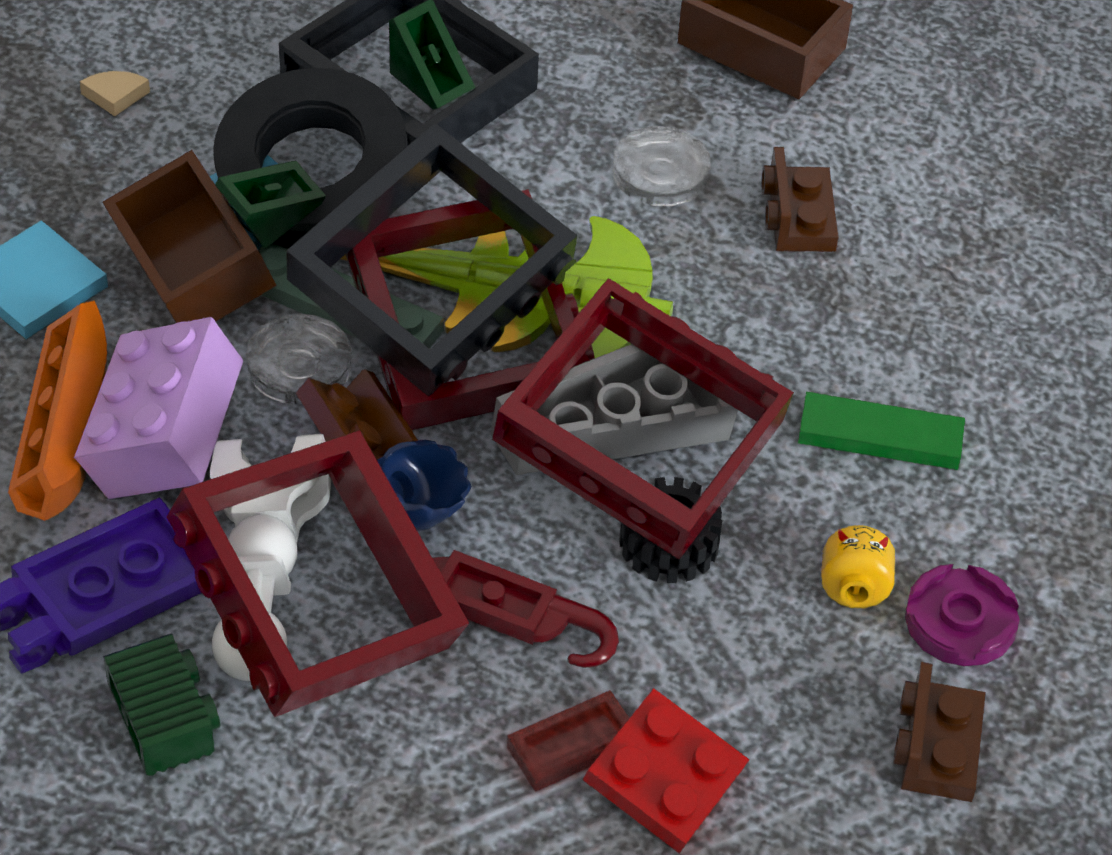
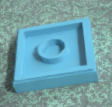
M42 220L0 245V318L25 339L108 287L107 274Z

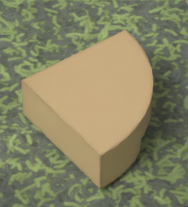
M102 72L80 81L81 94L113 116H117L150 93L149 79L131 72Z

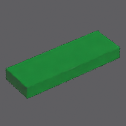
M806 391L798 443L958 470L962 454L965 418Z

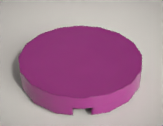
M954 564L939 565L923 573L910 589L905 612L909 634L920 648L942 662L959 666L984 665L1003 656L1015 641L1020 620L1017 612L1019 605L1016 596L1007 584L984 568L968 565L967 570L961 568L953 569Z

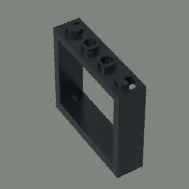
M427 0L343 1L279 42L280 74L305 68H330L346 71L331 61V59L388 23L390 19ZM433 0L457 50L494 75L425 123H421L397 106L405 124L407 144L410 145L434 123L460 143L465 141L537 90L539 53L500 29L492 21L485 19L465 6L460 0Z
M434 123L286 251L287 280L429 397L444 382H448L451 378L456 381L465 371L468 360L480 349L483 352L490 350L501 338L505 326L516 316L519 318L527 316L538 303L541 293L552 283L559 285L564 281L565 272L576 263L574 253L577 235ZM441 171L539 250L438 343L429 349L331 267Z

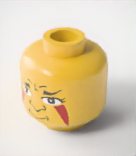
M854 525L839 529L828 538L823 548L821 569L822 587L828 597L838 604L849 608L872 607L889 597L895 585V548L885 534L878 529L868 526Z

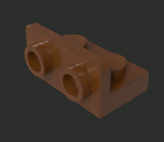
M773 147L771 165H763L761 188L763 195H770L771 200L766 201L765 227L766 230H774L776 251L836 252L839 237L830 167H786L784 147Z
M366 369L362 370L347 388L338 383L329 385L308 378L296 392L297 397L319 432L323 434L325 441L360 430L376 460L381 458L389 448L399 443L418 441L374 372Z
M921 662L916 682L905 680L899 715L910 717L908 730L900 728L898 730L893 764L904 766L901 789L972 802L976 791L986 692L931 682L933 664Z

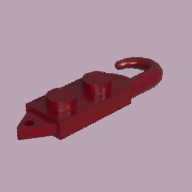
M453 550L452 554L447 557H432L468 620L531 645L534 642L543 643L553 640L563 632L569 623L588 630L599 637L600 646L598 649L585 655L570 654L567 658L569 664L582 668L597 667L606 663L615 654L619 644L617 628L612 620L599 610L557 595V589L456 550Z

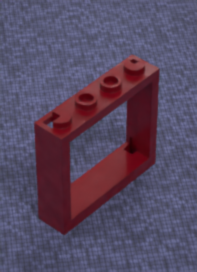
M529 189L522 190L523 193L532 199ZM478 200L387 218L346 254V258L356 289L399 323L379 263V257L502 232L513 228ZM520 234L528 259H530L539 249ZM552 283L541 293L556 339H558L579 314L574 295L572 293L565 294L562 283L559 285ZM592 345L573 367L595 359ZM377 355L389 396L411 430L494 412L496 398L514 391L538 363L534 362L456 381H449L443 383L428 397Z
M608 278L500 407L496 417L492 440L680 560L781 425L794 392L773 380L774 376L762 373L737 358L727 347L715 344L693 331L680 318L669 316L646 302L636 291L632 293ZM605 328L756 421L755 425L691 509L536 412Z
M360 430L183 488L167 515V519L175 532L173 541L177 546L185 550L195 569V579L198 588L214 604L222 619V629L227 642L234 649H238L249 670L253 690H260L274 718L447 650L469 625L464 612ZM328 474L414 627L299 670L214 512Z

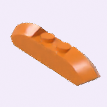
M95 300L80 303L47 326L8 493L17 512L44 521L58 515L74 501L83 486L87 474L74 456L107 371L106 334Z

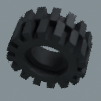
M665 477L655 478L654 484L656 488L689 509L699 499L702 485L694 481L689 489L684 488V478L674 477L673 485H666ZM718 507L680 560L621 523L619 544L620 547H623L622 556L626 562L633 559L632 569L638 574L645 568H648V579L657 582L660 573L667 574V583H677L678 574L683 573L686 582L693 580L696 577V569L704 574L710 569V562H715L717 558L723 522L721 520V507Z

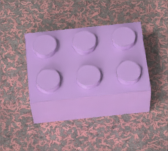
M212 317L142 331H132L120 335L74 456L108 499L188 487L203 482L243 363V359Z

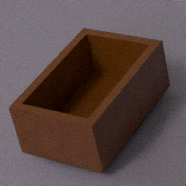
M682 0L677 43L796 99H800L846 49L853 4L844 0Z
M193 150L102 202L176 323L212 317L216 322L277 286L257 247Z

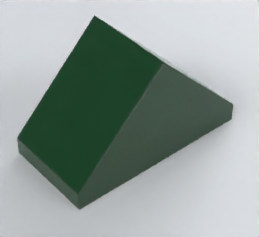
M427 0L389 20L390 74L431 109H438L476 88L433 0Z
M296 160L218 178L215 184L234 213L264 249L320 206L326 198L323 191Z

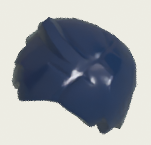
M418 440L402 442L389 448L381 458L377 459L417 532L428 530L453 515L465 503L464 499L472 487L467 478L468 467L464 463L457 461L456 451L450 446L439 445L435 441Z

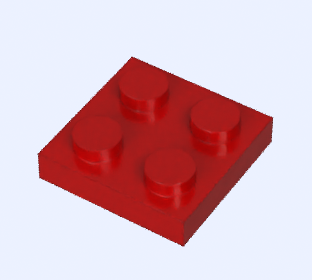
M653 688L591 765L583 781L680 854L750 759Z

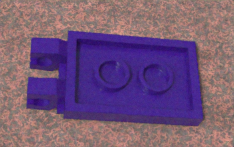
M160 497L11 566L12 578H8L0 583V632L18 625L26 613L32 619L8 632V641L14 647V649L9 651V659L21 674L47 664L55 652L60 656L67 653L70 656L76 655L201 594L195 579L193 565L185 550L177 546L173 541L175 532L167 519L170 509Z

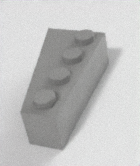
M630 344L573 367L536 412L607 457L618 459L729 440L738 410L633 344ZM514 391L496 398L491 428L492 437L498 410ZM496 443L516 475L540 472L531 464Z

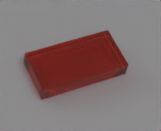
M609 690L507 735V748L536 792L591 767L628 721L629 717L612 691Z

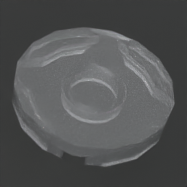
M649 126L634 130L620 139L613 152V178L618 187L628 196H630V192L641 196V202L652 206H674L689 202L698 196L699 189L704 185L706 186L709 181L711 166L708 150L702 141L692 134L674 127Z
M291 314L274 318L259 327L248 341L246 364L251 383L264 396L281 403L297 404L296 399L299 398L296 392L308 378L329 385L338 383L343 386L351 374L352 347L347 334L334 322L317 315Z

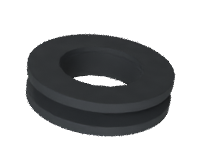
M305 68L288 71L270 77L247 90L230 106L223 116L215 135L213 147L214 165L218 178L262 168L265 157L276 143L291 133L309 128L335 129L352 136L363 148L362 158L354 170L337 183L321 187L320 189L326 195L323 203L274 241V244L289 249L408 146L405 124L396 104L381 88L363 77L330 68ZM236 215V217H237V219L239 220V222L241 223V225H242L245 229L248 230V228L243 224V222H242V221L238 218V216Z

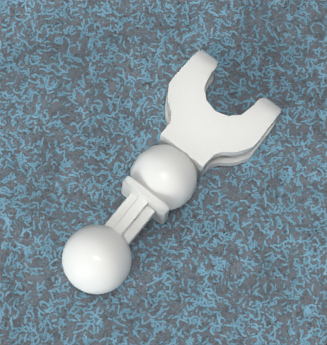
M323 434L297 436L291 453L325 442ZM242 439L220 440L216 442L210 467L211 479L251 466L249 459L241 450ZM328 474L223 509L226 516L235 523V527L231 530L228 540L286 647L287 636L285 629L279 619L271 613L273 596L287 595L291 591V582L288 574L292 571L298 557L297 542L300 528L306 521L322 511L329 502L331 478ZM221 619L212 637L214 658L218 666L229 676L242 681H250L249 670L238 649L231 647L224 636Z

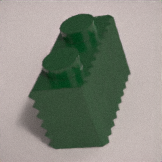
M172 633L103 656L107 683L146 775L153 776L157 771L165 772L169 767L176 768L180 763L187 764L191 759L199 760L203 755L210 756L215 751L212 730L221 726L216 706L210 694L199 696L194 684L200 682V676L193 654L190 649L179 651Z

